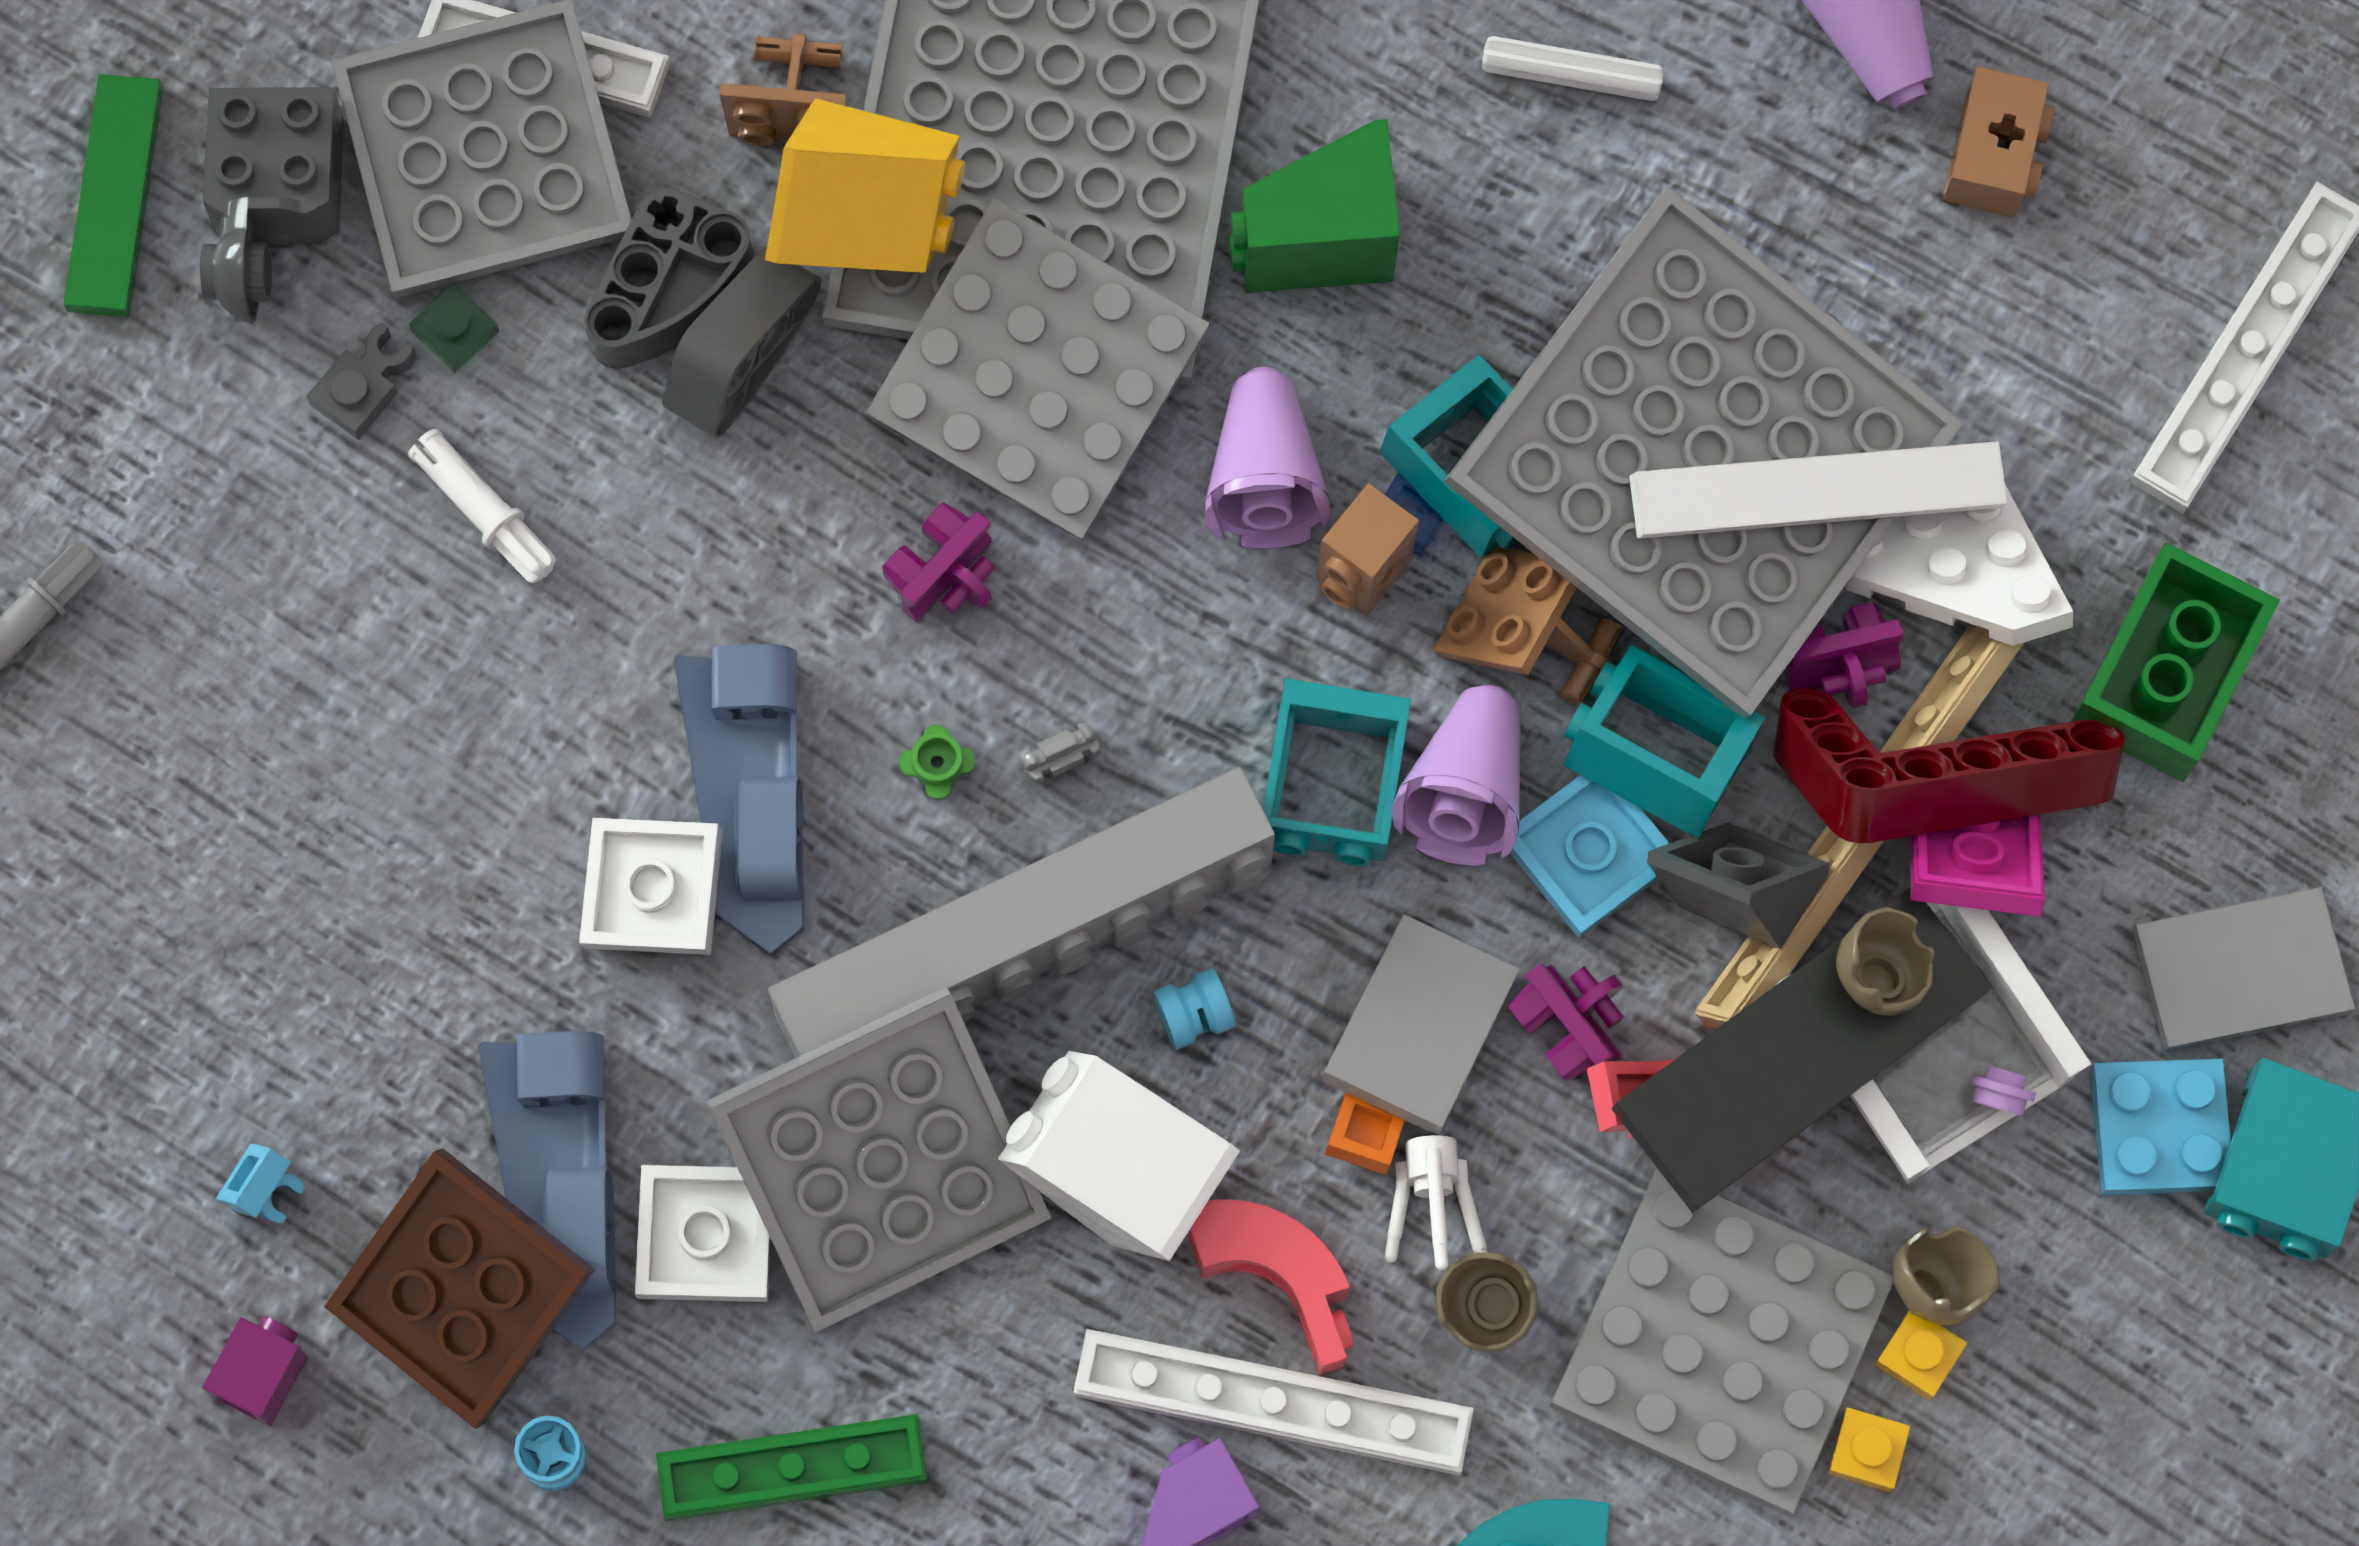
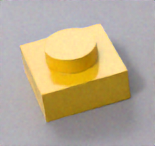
M1909 1310L1874 1365L1930 1401L1959 1358L1967 1342L1943 1326L1913 1315Z
M1846 1407L1842 1414L1827 1474L1891 1493L1895 1488L1910 1426Z

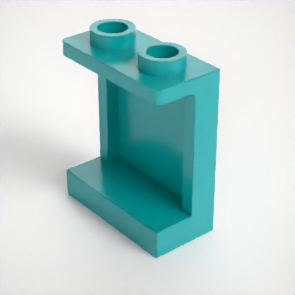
M2262 1057L2248 1072L2241 1095L2245 1096L2239 1119L2215 1191L2207 1200L2203 1213L2218 1219L2216 1226L2224 1232L2248 1239L2254 1238L2255 1234H2259L2280 1242L2278 1248L2281 1252L2300 1260L2313 1262L2317 1260V1257H2329L2340 1248L2359 1190V1093Z

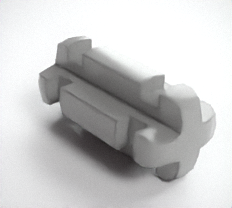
M1079 723L1077 724L1078 731L1070 733L1067 729L1037 743L1038 750L1030 752L1028 748L1023 750L1021 753L1023 766L1029 778L1035 784L1045 782L1044 775L1051 773L1054 778L1085 763L1084 756L1091 754L1093 758L1098 757L1101 753L1099 742L1088 724Z

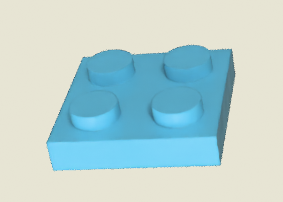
M1580 775L1519 820V833L1510 854L1577 938L1580 939L1658 880V877L1647 864L1648 851L1667 845L1669 842L1640 807Z
M2223 1059L2094 1063L2090 1068L2101 1195L2215 1191L2231 1143Z

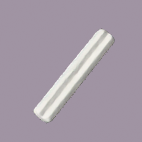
M1497 36L1487 38L1482 58V69L1489 73L1648 101L1658 99L1663 81V68L1660 65Z

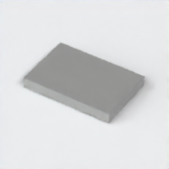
M2322 887L2136 924L2132 929L2164 1052L2349 1015L2355 1010Z
M1403 914L1323 1073L1321 1081L1439 1136L1517 978L1520 968Z

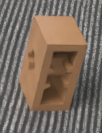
M1976 66L1967 89L1942 201L2015 218L2023 197L2034 199L2043 166L2041 162L2032 161L2036 141L2046 144L2055 112V107L2045 105L2049 86L2048 82ZM1998 138L2006 140L2005 148L1997 147Z
M1367 483L1321 540L1317 580L1322 583L1320 588L1324 595L1344 610H1350L1354 607L1365 616H1368L1412 561L1419 520L1374 486Z

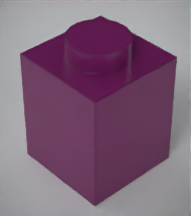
M263 1316L259 1325L240 1317L202 1388L213 1399L271 1427L308 1359L307 1354L300 1346L294 1344L299 1334L282 1323Z

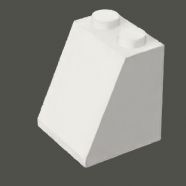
M1068 1051L1065 1057L1054 1062L1046 1072L1042 1080L1043 1091L1031 1109L1020 1115L1011 1125L1006 1136L1007 1145L998 1160L1111 1246L1170 1261L1240 1150L1098 1056Z

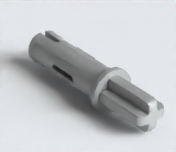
M80 541L73 542L35 581L29 577L25 581L28 587L0 617V671L56 614L63 617L67 613L63 607L102 568V561L86 544Z

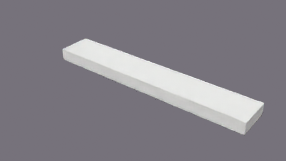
M2315 183L2132 476L2131 484L2178 512L2185 513L2358 234L2359 205L2321 183Z
M1999 441L1637 471L1629 476L1637 539L2000 508L2007 504Z
M1090 1329L1086 1330L1073 1391L1074 1397L1459 1476L1462 1472L1474 1409Z

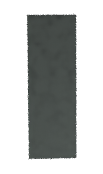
M1911 887L1884 907L1896 909L1914 916L1918 921L1916 925L1917 937L1923 945L1932 947L1935 951L1934 959L1931 962L1933 964L1932 987L1915 1008L1894 1016L1878 1015L1869 1012L1867 1009H1862L1844 989L1836 969L1838 947L1841 940L1846 936L1845 934L1623 1097L1611 1108L1692 1214L1994 988L1928 904L1911 900Z

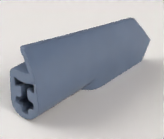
M756 644L715 646L712 648V658L678 654L674 657V665L700 822L717 823L723 829L715 913L770 955H773L804 930V806L802 783L800 777L797 776V651L783 645Z
M564 1031L517 1035V1043L481 1042L478 1050L505 1198L595 1269L553 1328L585 1351L616 1324L614 1187L609 1166H606L604 1036L595 1032Z

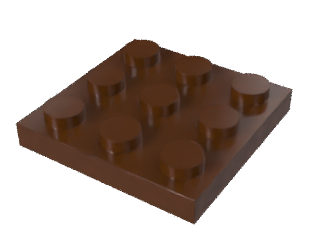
M443 1148L434 1151L324 1307L476 1429L487 1422L595 1269Z

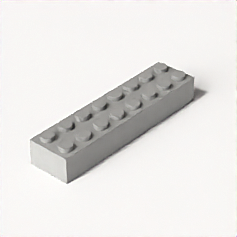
M1241 766L768 987L775 1018L795 1058L945 986L952 994L965 1023L976 1015L974 1007L995 997H998L1001 1003L1014 1000L1026 994L1035 986L1033 979L1055 969L1058 975L1071 973L1089 963L1093 959L1091 952L1114 942L1117 948L1128 946L1148 935L1151 931L1149 925L1171 914L1176 921L1185 919L1204 909L1209 904L1207 897L1228 887L1232 893H1239L1260 883L1266 877L1264 870L1271 868L1275 833Z

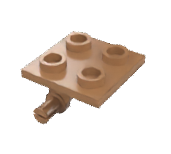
M794 33L793 39L770 38L757 35L754 52L755 62L790 64L786 89L721 83L719 96L729 136H738L739 141L754 146H769L774 144L775 140L788 141L815 98L848 107L846 94L801 90L802 72L805 69V65L841 70L843 43L807 41L806 34Z
M1496 547L1485 556L1479 565L1474 578L1454 613L1449 618L1433 651L1442 658L1529 675L1545 644L1548 643L1575 664L1559 695L1568 703L1579 707L1586 700L1602 668L1609 661L1608 658L1620 636L1623 635L1624 630L1617 623L1601 618L1588 644H1586L1560 618L1577 587L1534 553L1514 549L1504 550L1502 547Z

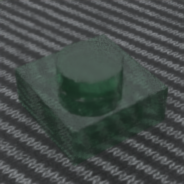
M454 282L409 323L411 332L454 373L500 332L497 323Z

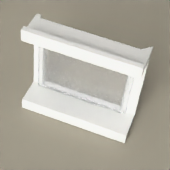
M1926 902L1994 988L1850 1096L1907 1184L2018 1115L1973 1102L1976 1085L1970 1084L1973 1075L1986 1078L1988 1068L1992 1066L2027 1076L2024 1089L2036 1092L2034 1102L2027 1100L2026 1110L2066 1085L2079 1072L2091 1065V1062L1988 910Z

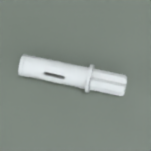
M432 429L423 434L418 440L425 447L422 449L419 445L414 444L408 452V457L425 471L482 532V543L487 548L496 547L526 581L537 583L542 578L548 576L553 570L556 558L523 522L524 513L519 508H511L451 446L440 430Z

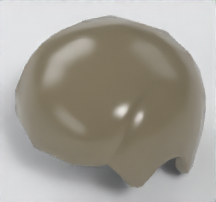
M1889 907L1868 912L1857 921L1841 940L1836 957L1837 973L1844 989L1862 1009H1867L1869 1012L1878 1015L1894 1016L1915 1008L1932 987L1933 964L1931 962L1934 959L1935 951L1932 947L1923 945L1917 937L1916 925L1918 921L1911 914Z
M1953 1226L1939 1234H1929V1230L1924 1228L1907 1239L1892 1260L1894 1288L1913 1315L1939 1325H1956L1969 1320L1982 1309L2000 1287L1999 1265L1988 1246L1966 1228L1960 1226Z
M1472 1252L1448 1266L1436 1288L1437 1315L1441 1325L1463 1345L1481 1352L1485 1350L1490 1352L1503 1351L1525 1338L1539 1313L1536 1283L1519 1262L1500 1252Z

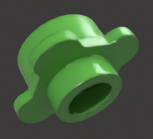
M932 725L926 728L924 735L916 741L913 749L903 752L899 759L901 772L905 776H914L925 786L927 796L934 800L947 798L951 794V785L962 774H970L976 765L973 751L968 748H961L957 740L949 735L948 729L942 725ZM935 757H940L944 763L941 767L936 768L931 764V761Z

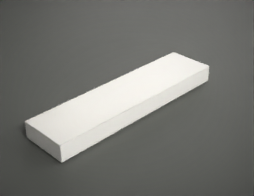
M431 0L418 38L516 12L474 0ZM581 31L600 104L651 118L670 66L669 56Z

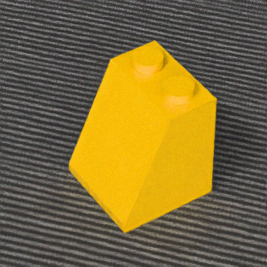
M815 98L783 149L765 260L777 264L925 273L936 252L945 254L951 241L955 217L945 214L949 196L957 197L965 171V161L956 159L960 136Z

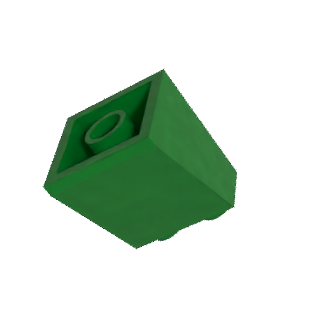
M1388 119L1374 120L1243 188L1242 211L1231 212L1232 235H1229L1232 272L1244 273L1245 293L1393 282L1400 235Z

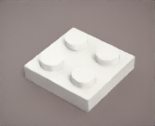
M592 818L579 944L585 949L711 955L723 838L721 826L717 823Z
M641 1165L635 1281L636 1298L768 1302L771 1239L738 1168Z

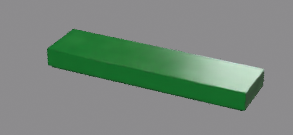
M98 74L63 303L67 312L129 317L163 94V86L160 79Z
M918 1414L656 1453L663 1515L666 1522L928 1482Z

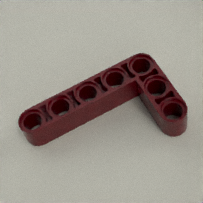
M1796 688L1787 691L1782 696L1773 756L1778 765L1835 835L1846 841L1862 844L2108 802L2114 797L2125 737L2122 731L2095 720H2080L1879 753L1832 696L1816 689Z

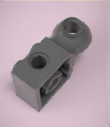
M334 87L209 88L203 204L214 232L219 235V241L217 244H204L202 246L200 257L201 290L205 300H218L227 312L241 321L253 324L256 321L259 302H268L272 289L270 247H292V244H318L339 232L344 118Z

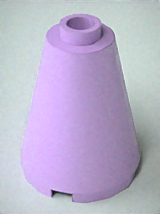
M1802 0L1877 103L1890 100L1893 109H1897L1927 95L1924 84L1933 80L1934 75L1920 0Z
M1257 367L1239 377L1232 386L1204 503L1205 524L1215 536L1224 540V531L1240 535L1241 546L1281 548L1300 544L1311 539L1312 527L1321 522L1324 529L1329 524L1330 498L1294 382L1274 368Z
M1482 685L1465 690L1395 794L1391 808L1394 827L1400 834H1402L1405 827L1418 839L1415 848L1428 856L1453 864L1483 865L1486 864L1490 854L1502 851L1501 859L1510 854L1519 833L1521 709L1516 700L1507 691L1494 685Z

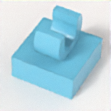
M250 1143L215 1199L235 1212L254 1218L259 1215L266 1220L283 1223L287 1216L273 1207L271 1203L273 1191L279 1186H284L292 1192L302 1194L305 1186L296 1176L285 1173L291 1161L271 1148Z

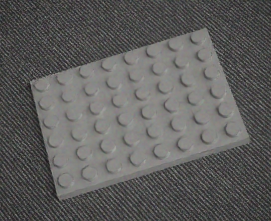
M885 0L863 111L960 136L956 159L965 161V171L957 197L949 196L945 214L955 217L954 229L947 252L945 254L936 252L925 273L832 267L822 314L823 326L909 340L993 198L1203 319L1260 0ZM1197 350L1177 384L1191 386Z

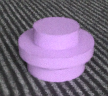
M1989 1066L1986 1078L1973 1075L1970 1083L1976 1085L1973 1102L2023 1116L2027 1100L2034 1102L2036 1092L2024 1089L2027 1076Z

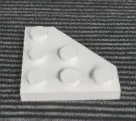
M2006 485L2007 504L2000 508L1895 517L1845 585L1847 591L1871 598L1872 594L1877 592L1904 601L1905 610L1952 626L1958 619L1988 629L1989 638L2012 646L2073 628V610Z

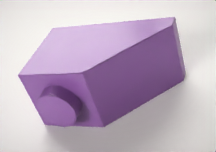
M1201 1437L1196 1438L1177 1448L1167 1456L1171 1466L1163 1469L1161 1472L1141 1546H1206L1258 1516L1260 1507L1220 1438L1208 1445H1205Z

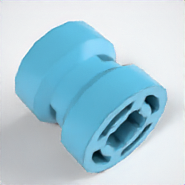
M1212 967L1194 974L1191 982L1183 986L1177 987L1168 984L1152 990L1153 1000L1162 1026L1175 1051L1194 1044L1197 1035L1207 1031L1220 1034L1236 1027L1229 1000L1216 971Z
M546 1415L535 1418L523 1426L516 1437L514 1453L517 1464L531 1483L543 1490L558 1491L568 1488L579 1480L585 1470L587 1461L585 1445L572 1425L560 1417Z

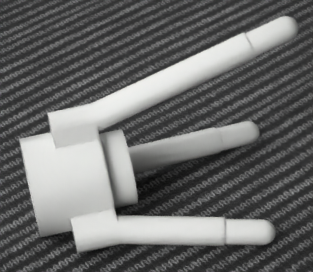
M1432 1135L1408 1140L1405 1143L1406 1161L1395 1163L1396 1189L1387 1234L1385 1260L1388 1263H1393L1397 1259L1411 1186H1414L1415 1196L1429 1198L1435 1266L1438 1270L1443 1271L1448 1267L1444 1196L1453 1193V1185L1455 1186L1473 1252H1487L1486 1242L1468 1183L1467 1160L1458 1159L1456 1139L1448 1136Z

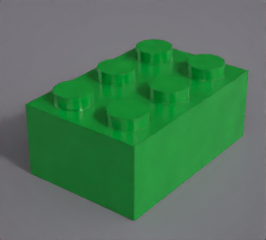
M2165 542L2144 577L2070 722L2095 720L2121 730L2125 737L2124 753L2184 782L2199 762L2280 599Z

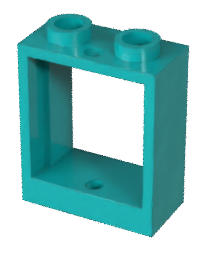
M1479 354L1389 425L1379 453L1482 559L1498 545L1504 550H1508L1518 540L1443 481L1448 475L1423 450V448L1473 408L1489 422L1513 390Z
M1631 644L1618 666L1607 661L1590 691V695L1597 698L1593 707L1591 708L1581 703L1572 717L1564 737L1573 741V744L1563 766L1698 839L1749 753L1766 717L1756 711L1747 718L1742 717L1684 672ZM1622 695L1719 747L1700 779L1603 727Z
M1285 678L1263 811L1275 833L1274 851L1293 856L1307 855L1309 849L1334 853L1333 858L1336 861L1354 866L1371 865L1372 859L1385 861L1392 821L1391 808L1397 790L1411 698ZM1294 723L1388 738L1373 833L1279 818Z

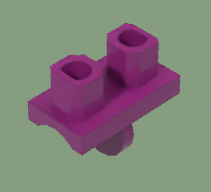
M942 502L922 525V534L940 548L929 562L926 563L906 545H903L884 563L882 567L883 576L901 596L902 611L917 623L951 586L953 587L940 600V603L952 614L966 600L982 609L989 603L992 595L983 582L996 569L995 566L986 557L981 556L968 570V567L992 543V538L987 533V530L991 527L989 520L977 510L968 518L962 512Z
M1874 602L1852 606L1848 611L1844 612L1843 628L1845 632L1826 636L1819 621L1786 666V683L1789 691L1796 688L1821 689L1822 692L1829 695L1844 692L1851 708L1866 706L1868 702L1867 687L1886 682V673L1900 670L1901 668L1899 644L1900 641H1903L1904 633L1898 619L1886 622Z
M1539 963L1526 974L1531 983L1523 988L1508 1007L1529 1033H1535L1555 1016L1567 1028L1570 1034L1545 1053L1548 1060L1564 1080H1573L1586 1073L1589 1067L1604 1061H1617L1623 1056L1592 1016V1013L1596 1011L1609 1029L1624 1018L1611 1000L1623 987V984L1616 975H1612L1598 984L1585 966L1580 968L1570 977L1583 994L1579 999L1552 964L1545 967L1543 963Z

